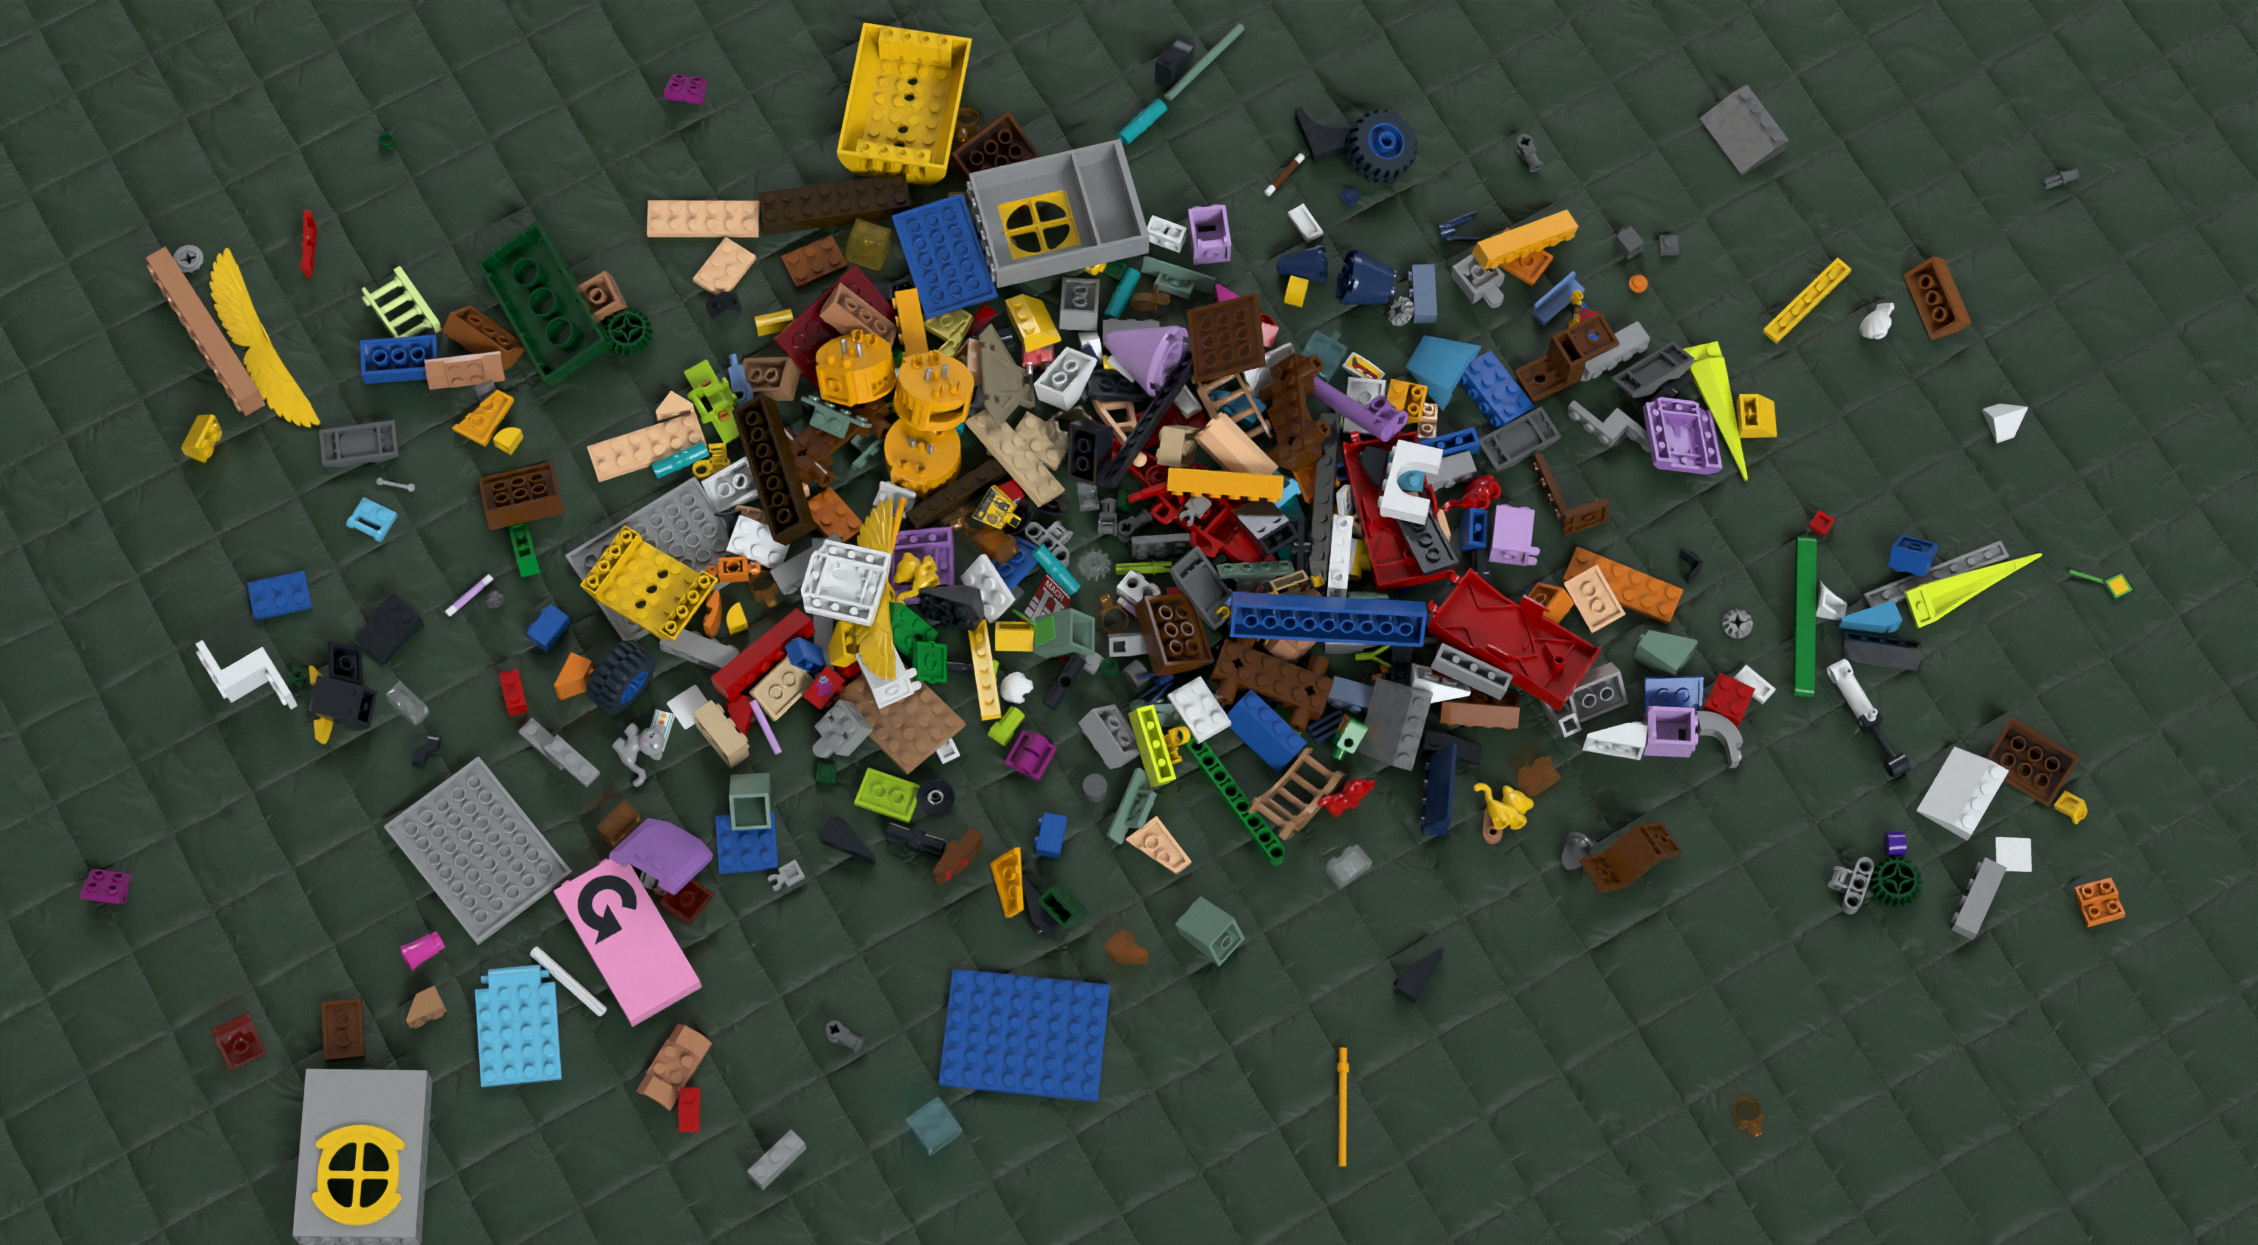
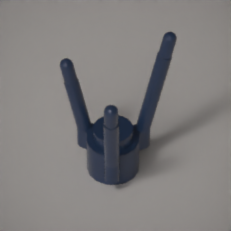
M1473 211L1451 221L1438 224L1441 239L1446 238V242L1452 240L1479 241L1478 237L1452 236V234H1455L1454 226L1472 220L1471 216L1476 215L1477 212Z
M1154 672L1138 676L1137 680L1155 676ZM1173 675L1156 676L1154 679L1155 685L1135 700L1143 699L1157 688H1162L1147 704V706L1153 705L1173 685Z

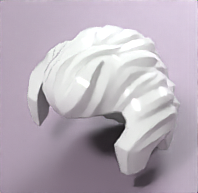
M1020 672L1009 674L1002 680L1000 686L1001 697L1008 702L1018 704L1024 702L1025 698H1023V695L1031 692L1033 689L1032 681L1026 679L1025 675Z

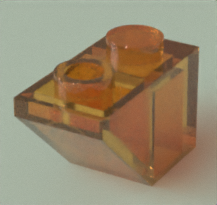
M1121 929L1105 943V950L1117 963L1146 965L1149 962L1148 951L1143 946L1139 947L1136 944L1135 937L1129 931L1126 932L1124 929Z

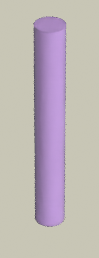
M757 700L749 702L774 754L782 752Z

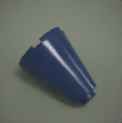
M1317 246L1281 256L1276 261L1277 272H1280L1283 276H1295L1309 281L1326 283L1328 261L1323 256V253L1326 252L1325 246Z

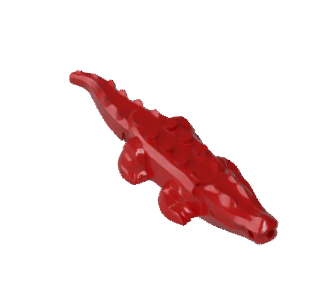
M1114 438L1112 460L1122 447L1121 443ZM1142 449L1140 452H1143L1147 457L1146 464L1137 467L1132 463L1127 471L1136 478L1144 489L1168 481L1169 469L1167 466L1157 464L1158 459ZM1194 463L1190 465L1188 468H1186L1196 470H1209L1207 467L1199 463ZM1171 491L1153 496L1156 503L1151 506V516L1164 525L1172 521L1190 534L1192 548L1198 546L1205 556L1214 558L1220 552L1221 555L1225 554L1227 562L1230 564L1277 561L1274 555L1265 560L1261 558L1233 515V511L1249 502L1244 496H1240V500L1229 499V495L1222 498H1210V494L1202 493V496L1211 501V506L1200 519L1195 516L1191 526H1187L1190 518L1184 517L1182 521L1179 520L1180 514L1183 511H1187L1185 509L1186 503L1180 505L1177 496L1171 495ZM1183 492L1186 503L1192 497L1190 496L1191 492Z

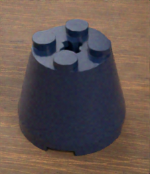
M1349 249L1343 259V262L1346 264L1343 265L1341 274H1338L1336 298L1340 299L1339 303L1344 305L1387 304L1389 296L1393 297L1395 292L1393 280L1396 277L1397 270L1359 250Z

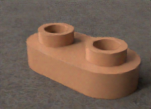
M1486 808L1482 837L1485 842L1496 844L1501 840L1503 829L1494 828L1493 821ZM1494 830L1496 834L1491 835L1489 831Z

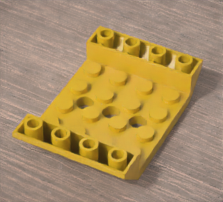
M624 525L580 586L600 604L662 640L675 641L718 582V579L703 570L698 573L646 543L642 540L639 533ZM662 571L668 572L665 578H659L658 575ZM655 586L657 590L655 593H648V588ZM644 601L646 605L644 608L639 609L636 607L637 603Z

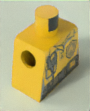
M996 485L990 487L972 516L998 529H1002L1006 523L1016 528L1021 521V518L1013 513L1017 504Z

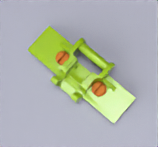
M707 359L684 371L694 389L687 396L695 404L702 417L701 421L703 423L712 421L722 441L726 444L738 438L740 435L732 413L738 405V398L730 390L727 379L725 377L722 378L720 383ZM703 397H707L713 408L709 413L700 400Z

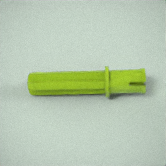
M1172 560L1120 563L1115 565L1116 575H1127L1130 570L1140 574L1153 573L1155 575V573L1170 572L1169 569L1171 567L1165 568L1164 566H1172Z

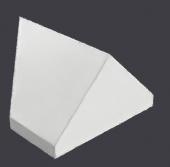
M1997 404L1982 409L1996 443L2014 438L2028 407Z
M1820 581L1816 616L1839 621L1846 614L1847 603L1834 595Z

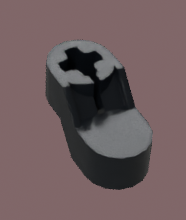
M429 734L426 744L415 749L412 766L424 769L428 758L438 754L442 737Z

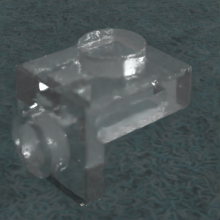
M1078 482L1077 491L1080 511L1098 510L1097 487Z

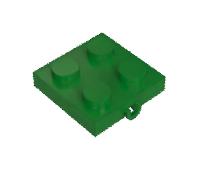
M935 641L913 642V668L917 671V675L913 677L914 681H923L931 684L947 683V645L937 644Z

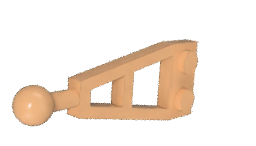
M1091 400L1098 415L1107 426L1113 427V434L1123 445L1127 439L1123 432H1132L1137 425L1133 402ZM1126 408L1129 422L1116 423L1107 410ZM1139 452L1133 464L1137 467L1145 465L1147 461L1146 455L1143 452Z

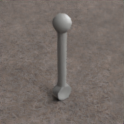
M382 478L376 480L378 485L385 484L405 488L409 492L415 491L414 484L404 485L384 481Z

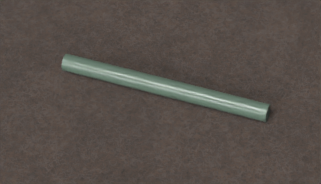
M1238 23L1164 94L1165 98L1171 101L1245 30L1243 25Z

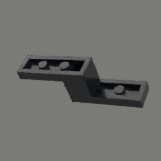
M1392 645L1390 681L1410 686V663L1413 646Z

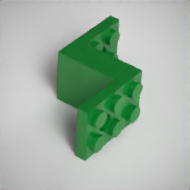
M889 602L893 644L913 661L915 635L917 634V641H935L938 632L903 603Z

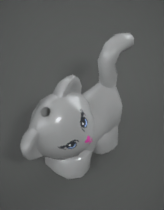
M631 723L624 731L628 736L627 740L620 737L612 746L618 753L622 763L639 775L633 781L634 787L642 785L646 779L645 770L635 764L638 752L641 750V752L649 755L654 760L662 758L666 727L662 724L655 725L652 728H645L639 734V728L634 723Z

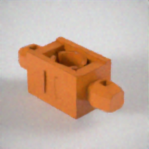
M747 556L718 558V566L715 564L706 567V571L714 577L719 575L720 583L749 581V573H752V575L759 574L761 572V565L758 562L748 564ZM732 567L738 568L736 572L729 571Z

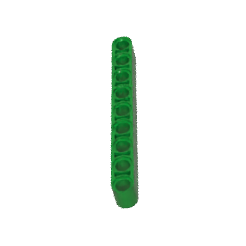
M1797 536L1795 541L1793 696L1813 697L1815 691L1816 537Z
M1181 722V723L1178 725V727H1180V726H1185V727H1186V725L1184 724V722ZM1179 731L1178 736L1182 740L1183 735L1181 734V731ZM1190 733V740L1182 744L1183 748L1271 865H1280L1285 856L1283 845L1258 812L1253 814L1248 812L1251 808L1249 806L1251 802L1205 740L1198 744ZM1199 745L1202 749L1196 751L1192 749V746ZM1205 760H1210L1213 762V764L1210 766H1206L1205 764H1203V762ZM1217 775H1221L1224 777V779L1222 781H1217L1214 777ZM1232 790L1235 792V795L1228 796L1225 792ZM1243 805L1247 810L1239 811L1237 807ZM1256 821L1258 825L1252 827L1248 824V822ZM1261 836H1267L1270 840L1268 842H1262L1259 838ZM1277 851L1281 856L1273 857L1271 853Z

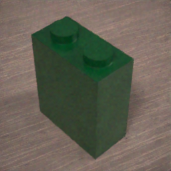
M1064 885L1050 887L1037 900L1063 929L1076 927L1090 913Z

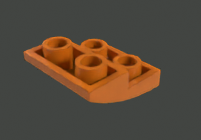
M716 589L713 594L707 597L705 602L708 613L703 619L706 638L715 639L722 618L720 593Z
M2111 877L2074 887L2077 902L2087 927L2125 917V912L2118 899V890Z

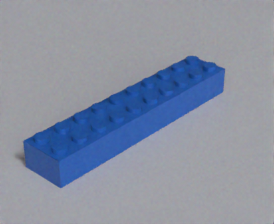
M1232 592L1229 632L1230 637L1423 647L1427 610L1425 602Z

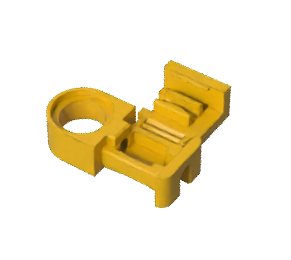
M726 443L709 444V452L712 453V458L710 460H699L693 464V474L697 479H707L731 465L730 459L727 458ZM704 466L707 470L704 474H698L696 472L697 467Z
M1185 726L1168 730L1169 734L1163 735L1172 765L1182 761L1176 746L1185 744L1190 740V732ZM1179 731L1183 734L1182 740L1178 736Z

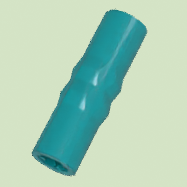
M1158 98L1154 100L1117 134L1119 139L1125 145H1129L1167 111L1164 102Z
M1126 268L1103 314L1107 320L1110 318L1119 320L1140 278V273L1137 270Z
M701 441L651 465L659 479L710 456L704 441Z
M1043 543L1031 552V555L1044 568L1046 573L1058 583L1068 596L1074 594L1080 588L1079 582Z

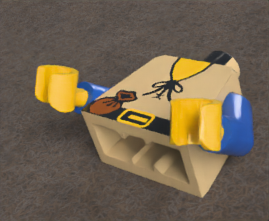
M1302 569L1269 581L1273 591L1269 594L1305 596L1313 587L1322 586L1324 581L1321 574L1317 577L1310 576L1309 579Z

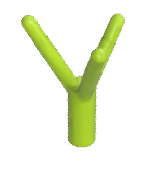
M1384 645L1372 652L1355 653L1356 661L1372 659L1390 668L1389 663L1375 657V655L1392 649V645Z

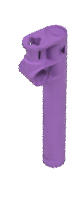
M1317 376L1314 378L1315 391L1310 394L1311 396L1384 442L1389 441L1408 420L1407 412L1403 410L1398 411L1394 405L1388 402L1385 396L1375 397L1364 407Z

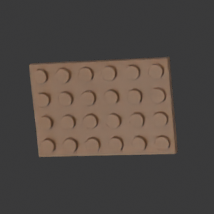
M903 663L905 670H909V668ZM861 674L846 686L840 695L834 696L832 700L835 704L839 700L852 702L873 728L868 737L907 775L966 726L965 722L923 681H919L921 688L914 691V694L879 709L863 674ZM913 677L910 678L911 683L915 682Z

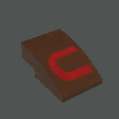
M969 827L960 843L954 840L951 841L932 872L934 885L938 886L947 882L971 864L984 847L983 834Z

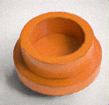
M1634 275L1630 278L1629 287L1633 292L1641 293L1646 290L1648 282L1644 276Z

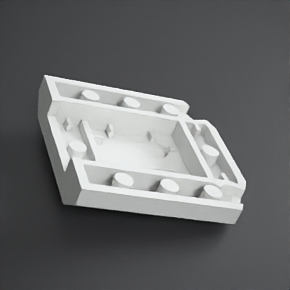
M826 539L823 542L824 545L811 555L801 587L805 612L871 626L875 620L890 570L891 553Z

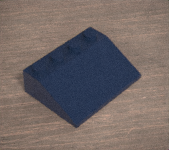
M1452 744L1431 754L1430 760L1425 763V772H1428V779H1424L1423 790L1427 791L1426 797L1422 798L1421 809H1425V815L1421 816L1420 827H1423V834L1447 835L1452 812L1457 744Z

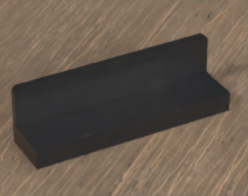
M1844 632V647L1841 659H1846L1850 662L1918 670L1922 652L1921 642Z

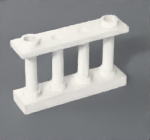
M1334 515L1327 597L1346 598L1353 516Z

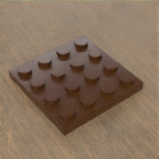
M1252 293L1187 310L1195 382H1205L1266 366L1258 294Z

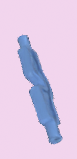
M737 354L729 355L731 367L728 368L731 388L736 394L741 392L744 394L738 400V405L736 406L738 408L753 399L754 394L751 386L746 381L743 365L738 364Z

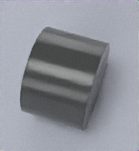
M1134 660L1122 670L1126 680L1135 689L1150 679L1149 677L1137 680L1138 676L1148 673L1138 660Z
M1099 774L1088 775L1083 781L1084 797L1091 802L1103 800L1107 794L1106 779Z

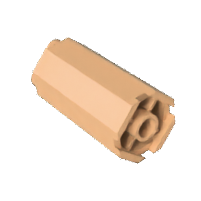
M1220 412L1206 425L1204 430L1195 436L1197 443L1226 472L1272 475L1278 468L1225 413Z

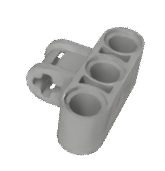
M1059 520L1053 523L1047 530L1040 524L1031 522L1025 528V540L1035 546L1042 543L1051 544L1052 546L1048 548L1056 558L1060 555L1066 557L1064 560H1060V562L1065 567H1068L1070 554L1064 545L1070 540L1073 532L1065 529ZM1031 531L1038 533L1036 536L1029 535Z
M1868 857L1860 858L1853 871L1840 866H1834L1833 868L1834 874L1831 881L1828 882V887L1844 893L1841 907L1847 914L1856 913L1862 904L1874 869V863ZM1859 866H1866L1868 871H1862ZM1853 883L1861 884L1862 889L1855 888ZM1847 900H1853L1856 906H1850Z

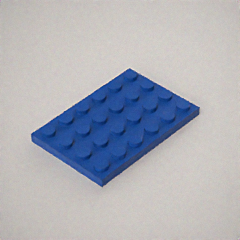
M963 193L892 216L926 320L998 297Z

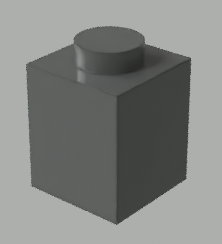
M1630 226L1627 229H1621L1616 234L1614 244L1628 260L1643 250L1644 241Z

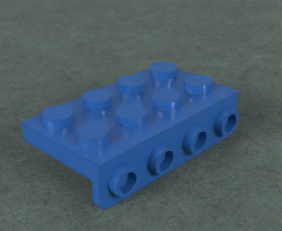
M1492 351L1470 362L1458 382L1496 430L1535 409L1534 404Z

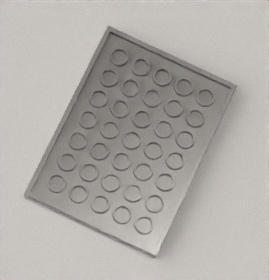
M695 476L565 555L567 561L583 582L625 525L639 533L642 540L698 573L702 570L707 572L706 567L715 564L718 566V558L740 556L726 551L730 539H728L725 519L714 516V513L719 511ZM732 567L729 571L736 572L738 568ZM662 571L659 573L658 577L665 578L667 577L668 572ZM716 575L718 582L707 597L713 594L715 589L720 590L731 582L720 583L719 575ZM651 586L647 592L655 593L657 587ZM595 600L622 641H637L650 633ZM640 601L636 607L639 609L644 608L646 602Z
M479 756L384 826L388 834L477 945L573 874Z

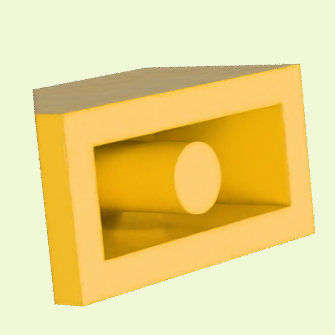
M841 620L837 622L828 646L831 665L847 667L857 661L855 654L859 653L856 644L855 623Z

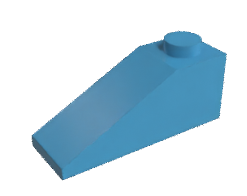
M1213 389L1208 396L1211 401H1217L1231 392ZM1242 395L1220 408L1233 416L1252 405L1247 396ZM1251 396L1261 416L1264 417L1267 406L1261 399H1255ZM1253 413L1240 420V422L1252 430L1260 420L1256 413Z
M1894 600L1841 617L1837 625L1839 628L1878 633L1888 631V633L1899 629L1902 618Z

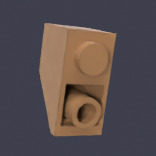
M435 985L416 994L406 1018L410 1029L413 1027L419 1028L425 1024V1021L438 1019L443 1016L444 1012H447Z

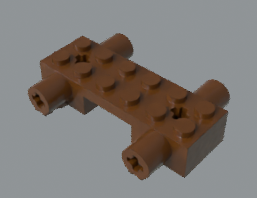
M1294 352L1269 368L1271 381L1260 387L1258 394L1264 403L1270 404L1273 402L1277 446L1266 452V455L1278 467L1281 466L1297 472L1322 457L1321 443L1331 435V427L1323 419L1314 422L1307 417L1305 397L1315 391L1314 378L1319 372L1324 370L1323 361L1316 354L1306 357Z
M879 398L867 403H856L852 407L837 403L835 408L839 410L841 408L851 411V415L855 417L856 415L867 418L866 422L872 424L871 428H867L850 422L844 438H839L812 425L798 436L788 427H785L784 430L800 480L807 485L815 480L821 487H827L833 482L835 477L834 473L829 469L834 464L830 455L856 434L864 439L873 432L879 439H885L892 426L887 419L892 415L884 401Z
M1236 637L1234 642L1225 639L1210 677L1211 681L1219 683L1215 694V699L1218 702L1226 705L1233 704L1237 691L1246 694L1249 689L1283 702L1282 708L1292 711L1287 724L1297 732H1305L1309 719L1315 721L1320 719L1334 680L1324 677L1329 665L1327 658L1320 655H1312L1307 669L1252 649L1256 638Z

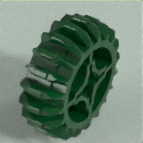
M624 308L622 313L617 310V315L611 313V319H606L607 325H603L613 343L609 350H614L616 355L621 352L622 357L626 353H628L629 357H632L634 352L636 355H639V350L645 352V346H650L649 340L653 339L652 333L654 332L653 327H651L652 323L648 320L647 315H642L640 310L635 313L633 308L630 312L626 308ZM627 327L629 328V338H627ZM616 339L623 340L626 343L619 342Z
M1894 855L1893 859L1887 856L1885 861L1879 860V865H1874L1872 878L1869 881L1870 884H1873L1871 891H1877L1874 895L1875 898L1880 896V903H1883L1885 900L1888 901V907L1892 903H1894L1895 908H1898L1900 903L1903 907L1907 905V902L1912 904L1913 898L1917 899L1919 896L1918 892L1922 890L1920 885L1923 883V880L1919 878L1922 874L1921 872H1915L1918 866L1912 867V860H1909L1907 863L1905 862V857L1898 860L1897 855ZM1892 869L1891 875L1881 877L1885 870ZM1911 886L1909 892L1900 895L1901 888Z

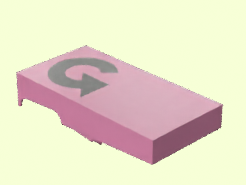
M605 858L598 862L600 865L572 881L566 880L561 883L562 886L554 890V894L633 1027L700 989L702 986L632 866L628 863L626 867H623L613 860Z

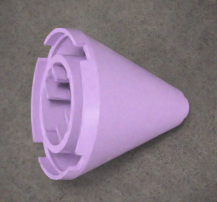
M1177 325L1120 330L1109 333L1106 336L1105 344L1111 354L1147 394L1155 398L1187 351L1188 344L1183 342L1184 336L1188 337V333L1185 328Z

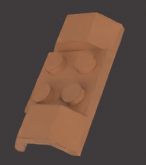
M500 351L425 360L426 376L430 390L505 381L506 379Z
M1313 587L1305 596L1322 595ZM1269 639L1267 644H1264V641L1262 645L1275 658L1295 665L1317 641Z
M677 1024L646 1072V1076L636 1092L648 1096L671 1111L679 1098L680 1087H686L712 1043L693 1029Z

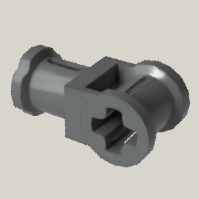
M1521 134L1517 138L1515 152L1521 157L1523 162L1526 161L1529 166V172L1538 171L1544 166V163L1540 161L1536 154L1537 149L1533 144V138L1528 134Z
M1113 498L1101 499L1102 512H1100L1098 519V536H1101V534L1117 536L1116 500Z
M1143 508L1137 516L1133 517L1132 515L1127 520L1120 521L1117 532L1118 539L1124 543L1132 541V537L1140 533L1141 528L1148 523L1152 524L1154 522L1151 514Z
M836 1020L830 1021L826 1025V1037L830 1042L838 1043L842 1046L846 1045L857 1054L865 1040L864 1037L860 1038L852 1034L849 1029ZM838 1029V1033L831 1034V1030Z

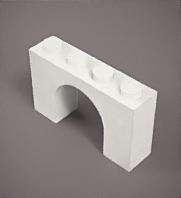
M1398 440L1397 446H1393L1391 452L1393 461L1388 463L1386 474H1389L1388 480L1384 479L1382 490L1385 491L1384 496H1380L1377 507H1380V515L1425 525L1430 500L1404 493L1399 488L1397 480L1403 473L1410 470H1419L1438 475L1443 449Z

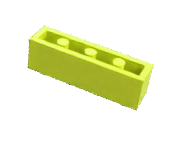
M1154 704L1128 713L1150 788L1175 780L1176 776Z

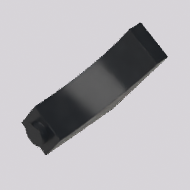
M1179 36L1170 50L1163 48L1155 62L1156 84L1169 90L1174 86L1195 48V43Z
M1302 107L1295 109V121L1314 164L1347 153L1344 151V145L1347 143L1345 142V137L1349 133L1350 127L1336 129L1324 127L1310 119Z

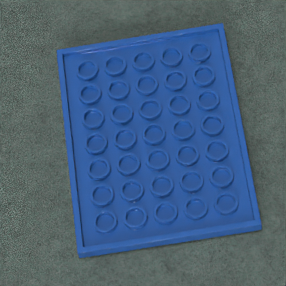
M953 969L939 1086L1098 1102L1110 985Z

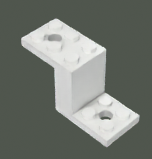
M203 640L196 643L199 649L196 653L224 699L228 697L232 703L269 681L283 705L288 704L290 709L297 706L290 690L263 647L221 670Z

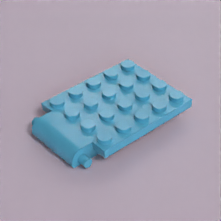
M541 965L488 969V975L481 976L482 984L489 983V988L475 990L481 1087L562 1080L555 982L542 983V978H549V970H541Z

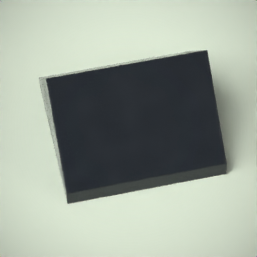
M329 641V678L362 685V648Z

